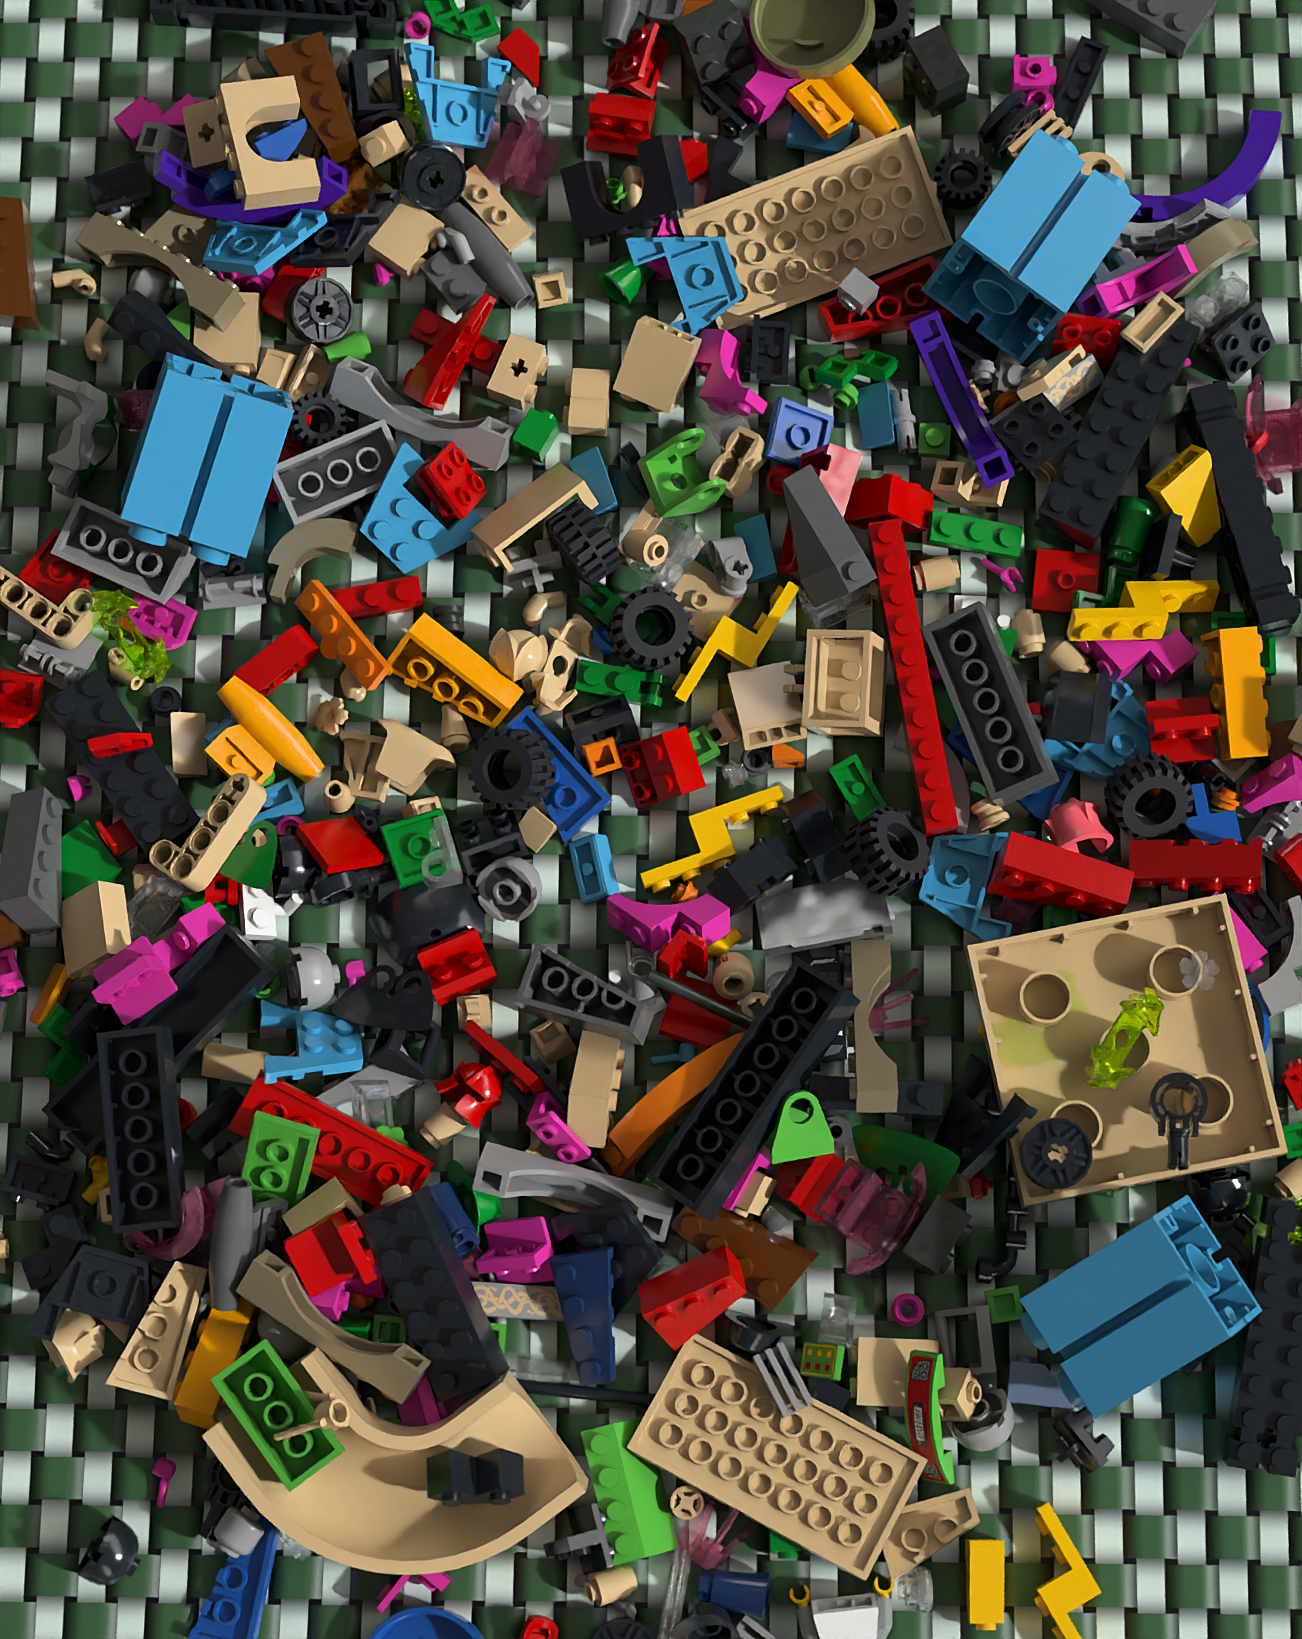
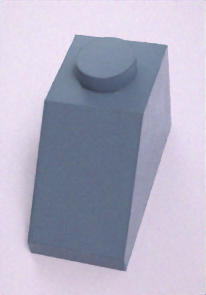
M1017 1355L1016 1361L1008 1362L1005 1393L1010 1403L1069 1410L1075 1408L1067 1400L1060 1388L1059 1382L1043 1364H1036V1357Z

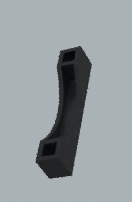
M136 289L119 299L106 323L162 364L166 352L222 370L220 380L230 383L232 374L268 385L262 380L247 376L222 364L200 350L175 328L161 307Z

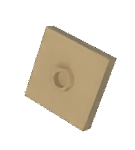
M695 560L691 562L670 590V592L673 591L677 594L675 599L678 602L684 600L687 604L684 610L686 613L691 611L693 618L689 620V624L694 625V632L690 635L704 645L709 640L704 634L712 621L715 619L720 622L723 615L730 618L745 598V595L733 598L722 593L716 575Z

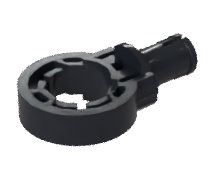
M389 861L369 869L367 867L360 868L357 871L343 872L329 877L308 890V894L314 908H326L352 899L364 892L367 895H371L375 886L396 880Z
M1171 1073L1163 1076L1154 1085L1148 1104L1153 1119L1158 1123V1136L1165 1135L1167 1120V1169L1175 1170V1167L1178 1166V1171L1189 1169L1188 1139L1189 1137L1196 1138L1199 1135V1123L1207 1111L1208 1096L1204 1086L1195 1077L1185 1073ZM1169 1083V1085H1167L1163 1089V1093L1160 1094L1157 1103L1156 1094L1158 1089L1164 1084ZM1171 1089H1182L1191 1095L1195 1090L1200 1099V1106H1198V1096L1194 1095L1192 1098V1111L1185 1115H1176L1166 1109L1163 1103L1164 1094ZM1195 1111L1199 1112L1198 1116L1194 1115Z
M216 1455L208 1466L207 1483L209 1488L204 1497L205 1501L211 1503V1508L197 1534L205 1539H210L214 1543L217 1541L214 1536V1529L226 1510L234 1506L242 1509L244 1504L251 1502L247 1496H244L245 1494L242 1490L231 1491L223 1486L221 1473L225 1467L221 1463L217 1472L215 1471L220 1462ZM214 1475H216V1480H217L215 1483H214V1478H213ZM227 1494L229 1495V1498L226 1504L222 1503V1500L224 1496Z

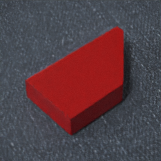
M119 732L88 739L90 752L98 759L152 747L153 740L151 733Z

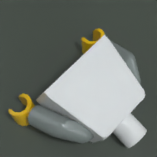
M877 1576L872 1583L875 1593L811 1600L812 1607L808 1606L811 1592L806 1585H804L806 1596L802 1600L795 1599L794 1590L791 1588L790 1598L798 1605L796 1614L803 1638L886 1639L893 1624L892 1599L889 1598V1593L894 1588V1582H891L889 1576L888 1590H881L878 1587Z

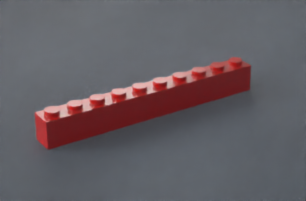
M900 518L868 523L866 535L873 570L877 576L875 582L886 640L888 642V651L923 835L926 838L954 834L959 825Z

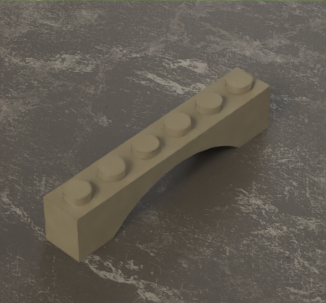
M96 212L75 239V242L86 256L108 268L148 266L171 275L183 285L189 305L200 320L223 333L245 305L244 300L238 293L240 289L232 281L226 278L223 281L217 279L216 275L205 266L197 268L185 255L170 253V250L158 240H155L153 243L150 242L141 231L134 227L131 230L125 228L124 224L112 215H109L107 218Z
M890 939L851 941L850 953H844V972H850L851 976L845 977V988L852 992L861 1002L847 1021L853 1024V1027H847V1047H854V1053H848V1073H855V1079H849V1099H856V1113L897 1112V1065L885 1055L876 1043L868 1021L873 1005L879 996L890 986Z
M267 1249L253 1260L236 1290L237 1293L244 1297L248 1304L259 1307L271 1315L276 1323L287 1326L296 1332L304 1342L315 1345L325 1352L330 1360L341 1363L353 1371L358 1379L369 1382L382 1391V1394L387 1399L397 1401L401 1405L413 1394L432 1362L405 1343L388 1344L369 1341L354 1336L336 1326L310 1301L298 1280L295 1269Z

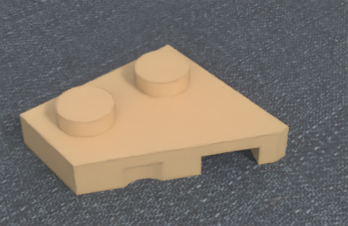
M1081 344L1047 361L1041 358L1029 365V370L1022 377L1023 381L1016 391L1022 402L1050 389L1062 376L1072 369L1071 363L1083 359L1086 356V352Z
M341 730L340 739L344 742L346 753L344 761L346 770L349 772L350 794L357 799L384 803L390 779L378 773L375 766L386 738Z

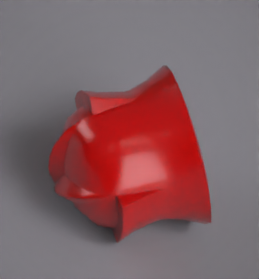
M462 1060L451 1076L434 1083L439 1094L442 1093L452 1103L454 1101L457 1103L454 1110L475 1129L479 1128L486 1113L503 1105L500 1101L503 1079L501 1074L493 1068V1065L485 1066L476 1062L465 1063Z

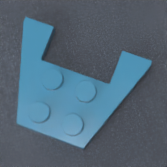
M414 42L404 44V51L426 139L474 150L484 149L496 115L494 109L497 103V95L503 84L505 74L510 71L511 61L490 57L482 59L481 88L434 79V46Z
M301 208L286 228L217 219L215 223L217 230L215 235L210 237L203 257L204 264L209 270L258 276L328 222L325 211Z
M724 237L625 239L634 266L666 256L686 314V319L669 324L672 327L694 336L744 297Z
M403 440L378 492H376L359 530L405 574L474 539L475 537L470 529L483 519L472 509L465 518L461 520L458 518L446 529L403 487V484L425 461Z
M1119 680L1117 683H1113L1112 703L1116 706L1110 712L1105 744L1086 743L1082 749H1079L1069 741L1046 739L1044 744L1052 763L1106 782L1108 775L1115 774L1113 768L1117 764L1122 766L1125 763L1123 759L1129 756L1131 759L1136 758V753L1140 752L1148 756L1150 745L1145 707L1142 708L1132 695V689L1126 682L1123 683L1122 680Z
M1024 831L1019 834L1035 838L1036 832ZM1010 833L935 836L930 851L931 854L929 855L931 865L928 867L929 871L927 874L924 875L918 900L983 942L1009 937L1012 928L1011 923L981 916L980 911L995 854L998 853Z
M260 1001V1026L294 1028L297 1057L265 1055L263 1064L264 1084L277 1083V1077L291 1075L292 1080L304 1079V1073L321 1071V1074L324 1076L362 1070L363 1051L359 1024L315 1011L297 1012L294 1006L277 1002Z

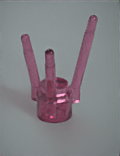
M917 968L912 969L891 983L873 1005L868 1021L870 1030L873 1029L874 1034L885 1030L930 1023L931 1020L928 1017L883 1023V1021L888 1019L886 1011L912 1000L914 995L911 993L883 1005L881 1001L878 1002L918 974Z
M712 1498L708 1501L697 1536L691 1544V1547L695 1550L690 1557L694 1562L709 1571H713L717 1564L722 1566L727 1557L759 1524L752 1520L723 1550L724 1546L721 1544V1541L738 1515V1510L733 1509L715 1538L707 1536L703 1540L715 1505V1500Z

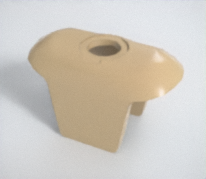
M383 718L377 720L378 724L387 734L375 769L378 773L390 779V786L408 796H412L435 769L456 768V760L445 747L394 719Z

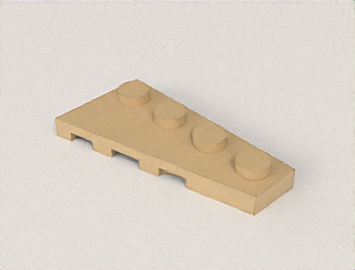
M178 1261L174 1262L105 1384L171 1401L208 1269Z

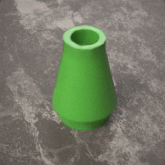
M353 330L329 346L323 347V353L328 365L340 363L347 356L358 360H365V356L371 354V347L363 330L359 332Z

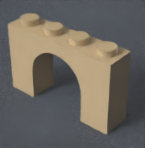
M294 75L220 84L218 97H214V108L216 115L222 116L223 124L220 126L221 138L223 143H228L230 152H227L228 167L230 171H235L237 180H234V192L236 199L242 200L243 209L252 210L318 201L321 184L314 158L285 162L269 161L258 156L250 148L245 137L253 127L259 124L298 118L300 99Z

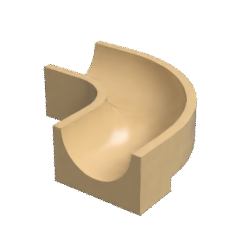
M315 1347L291 1365L288 1370L302 1390L322 1394L333 1392L335 1399H341L346 1402L350 1412L349 1424L347 1427L338 1428L333 1431L346 1451L291 1492L284 1486L232 1411L217 1421L202 1435L243 1493L259 1512L280 1531L300 1545L327 1559L353 1568L376 1573L398 1575L432 1574L459 1569L488 1559L524 1539L586 1492L589 1482V1476L510 1370L457 1408L447 1418L430 1425L402 1426L388 1422L371 1412L361 1402V1394L339 1364L330 1360L325 1352ZM310 1399L315 1408L322 1403V1401ZM497 1448L523 1455L524 1495L511 1499L509 1504H461L456 1507H445L440 1501L427 1498L428 1457L450 1449L478 1456Z

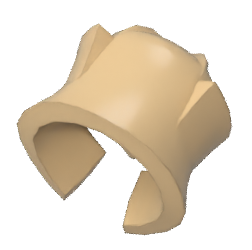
M501 628L491 642L489 663L506 677L511 678L513 682L522 679L525 692L529 694L535 691L532 687L531 673L541 672L547 660L548 646L544 635L537 637L526 630L515 629L506 632Z
M66 1309L58 1320L52 1342L42 1339L55 1366L58 1368L62 1364L64 1365L68 1374L66 1379L69 1383H73L78 1374L87 1365L103 1355L102 1350L104 1349L106 1328L98 1317L80 1312L72 1313L71 1310Z

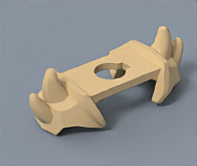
M573 614L572 619H568L561 625L560 629H548V632L554 636V639L549 649L546 663L541 672L531 673L532 687L536 690V698L532 699V703L538 707L535 711L537 716L547 715L554 710L561 711L578 694L576 689L566 692L565 688L579 653L582 651L585 655L591 657L593 650L591 642L593 627L580 614ZM557 656H561L565 661V669L561 674L555 676L552 666L553 660Z

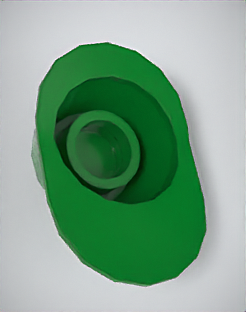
M449 1161L447 1165L449 1182L457 1185L462 1203L476 1228L475 1233L477 1235L480 1225L498 1220L502 1216L499 1197L472 1190L475 1177L468 1176L458 1161Z

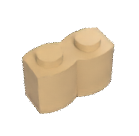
M573 368L572 377H566L565 395L571 397L570 405L564 406L563 425H568L569 434L607 435L611 389L610 370Z
M739 426L728 438L725 453L720 455L711 467L709 480L724 479L727 488L723 494L735 501H738L746 494L752 482V474L756 473L766 461V458H763L765 442L761 436L743 426Z

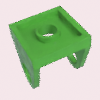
M693 428L677 434L637 462L659 518L709 511L715 506L727 488L724 479H714L705 482L694 455L706 438L703 428ZM693 437V438L690 439V440H687V441H685V442H682V441L685 440V439H688V438ZM671 478L679 483L681 489L673 485Z
M796 1090L784 1098L776 1126L759 1151L770 1163L776 1164L834 1153L832 1134L819 1101L812 1093L806 1090ZM802 1098L810 1101L811 1112L809 1115Z

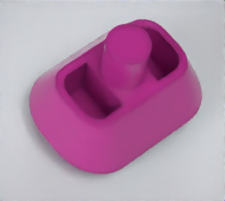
M377 262L372 268L375 284L379 287L386 285L389 282V277L395 275L394 270L387 271L386 265Z

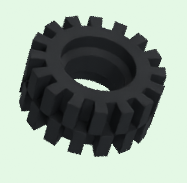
M960 148L957 154L955 149L949 151L948 157L946 154L941 157V161L936 165L934 182H937V197L939 200L944 198L946 206H949L951 202L954 204L953 209H959V205H963L964 209H969L971 203L973 206L979 204V199H984L986 191H988L990 172H988V162L983 163L984 157L981 154L975 157L976 151L971 149L970 153L966 154L965 148ZM956 170H966L972 174L974 182L967 188H958L951 183L950 176Z
M316 391L314 395H312V392H309L304 397H300L294 404V413L288 431L293 432L290 436L293 441L299 440V447L302 448L305 445L308 447L307 451L344 434L347 417L343 415L346 411L344 407L339 408L338 405L341 402L338 399L335 401L331 400V394L327 393L325 396H322V391ZM312 411L323 413L328 420L327 430L321 433L310 430L306 424L307 414Z

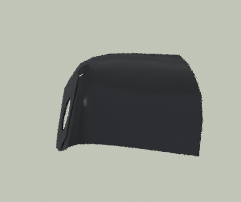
M451 872L398 889L385 896L374 907L368 922L391 958L408 970L423 971L416 954L417 951L472 927L477 929L482 939L485 928V913L478 900L480 895L479 885L476 887L478 876H468V873ZM439 929L441 931V935L431 938L430 933L432 930Z

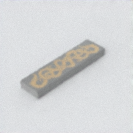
M1086 353L1083 359L1070 364L1072 369L1062 376L1050 389L1042 392L1059 412L1103 383L1105 377L1093 354ZM1020 399L988 422L991 429L995 423L1024 402ZM999 440V442L1001 443V445H1002V446L1004 447V449L1006 450V447H1005V446L1003 445V443Z
M471 1281L487 1317L564 1322L556 1287Z

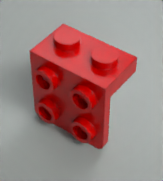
M0 668L1 726L20 728L21 725L41 712L44 675Z
M342 1210L290 1236L284 1241V1247L310 1296H317L358 1273L365 1285L377 1279L372 1267L378 1264L369 1247L362 1249L358 1241L363 1237L355 1219L348 1222Z

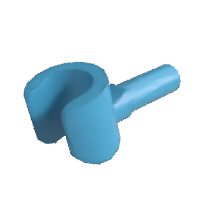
M680 1044L679 1054L672 1053L651 1057L652 1064L667 1062L685 1064L697 1056L698 1048L691 1044Z

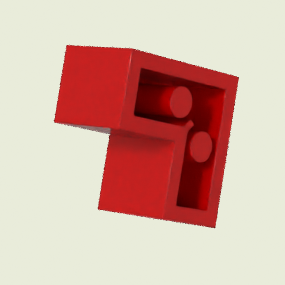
M894 473L882 474V477L875 479L860 478L853 485L844 520L846 523L863 530L868 528V523L900 518L902 533L911 534L928 531L929 513L932 511L934 494L922 489L920 484L901 480V476Z

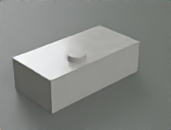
M385 419L276 465L271 482L292 529L311 520L330 516L353 506L352 504L365 501L378 492L386 476L385 474L398 452Z

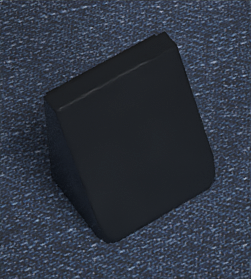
M821 1378L812 1398L842 1413L852 1393L829 1379Z

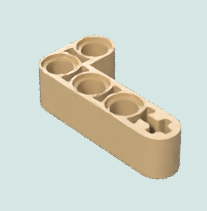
M0 566V581L3 583L0 588V604L58 647L64 650L76 648L100 620L103 611L102 607L89 590L84 588L73 590L62 604L57 607ZM23 593L21 599L12 602L17 594ZM90 603L85 611H79L83 604ZM46 610L42 618L36 619L40 611ZM70 627L66 635L59 636L62 629Z
M244 773L232 775L182 848L166 839L160 840L150 850V862L191 891L200 892L204 890L264 805L267 796L266 790Z

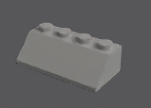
M78 497L51 554L164 605L185 583L197 558L190 553L191 547L169 537L165 546L138 540L128 534L130 527L128 520L121 519L120 515Z

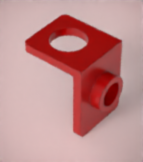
M122 818L107 828H104L100 821L95 823L98 836L115 860L139 845Z

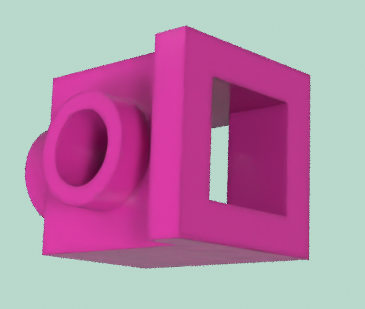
M1020 54L1013 55L1011 94L1019 89L1027 95L1036 89H1042L1049 93L1050 85L1056 84V66H1050V57H1020Z

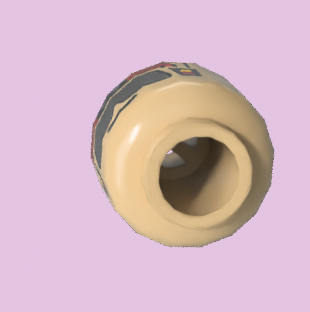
M728 952L721 955L715 961L712 967V980L716 992L728 1000H739L751 992L754 986V968L751 961L745 955L738 952Z

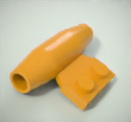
M852 64L831 76L805 80L791 88L785 97L824 141L847 129L851 120L857 125L869 129L875 138L899 129V124L881 96Z
M234 675L217 692V695L238 725L226 728L202 752L228 778L236 773H244L261 785L272 774L275 762H277L307 784L325 767L303 734L266 697Z

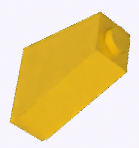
M1191 444L1149 481L1145 487L1165 516L1169 513L1183 516L1179 536L1182 541L1199 548L1201 545L1208 543L1213 538L1214 533L1221 528V520L1211 455L1208 450Z
M965 1539L967 1622L975 1624L976 1630H996V1623H1004V1540Z

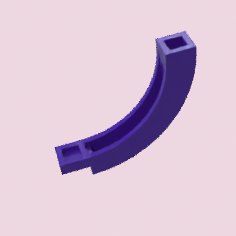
M1251 110L1246 122L1243 148L1233 163L1220 176L1208 184L1176 195L1151 196L1130 194L1142 203L1130 221L1140 222L1148 219L1149 223L1168 220L1192 209L1204 198L1227 209L1233 207L1252 189L1265 170L1277 142L1282 112Z
M163 149L154 158L153 178L162 185L171 188L172 201L197 213L227 221L268 223L293 219L301 208L320 210L347 193V171L325 156H322L315 162L321 184L318 201L244 210L242 200L236 199L234 189L208 201L202 191L209 181L207 178L208 174L187 165Z
M934 308L908 320L907 323L917 345L916 348L939 401L969 462L984 487L987 489L1015 476L1004 447L995 436L972 393V389L957 359L938 310Z

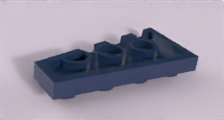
M613 1246L554 1255L549 1259L581 1387L611 1383L616 1379L615 1337L612 1336L614 1306H611V1289L614 1287V1276L611 1274L610 1262L613 1258Z

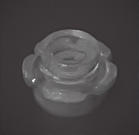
M730 759L728 764L721 767L723 777L731 790L737 787L744 788V781L748 779L747 771L741 762L736 763L733 759Z

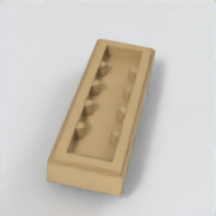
M476 165L466 171L465 189L460 197L481 222L489 228L507 252L510 253L533 235L532 230Z

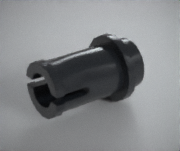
M1209 761L1187 762L1186 771L1191 779H1198L1212 791H1217L1224 786L1225 782L1217 777L1226 780V774L1210 765Z

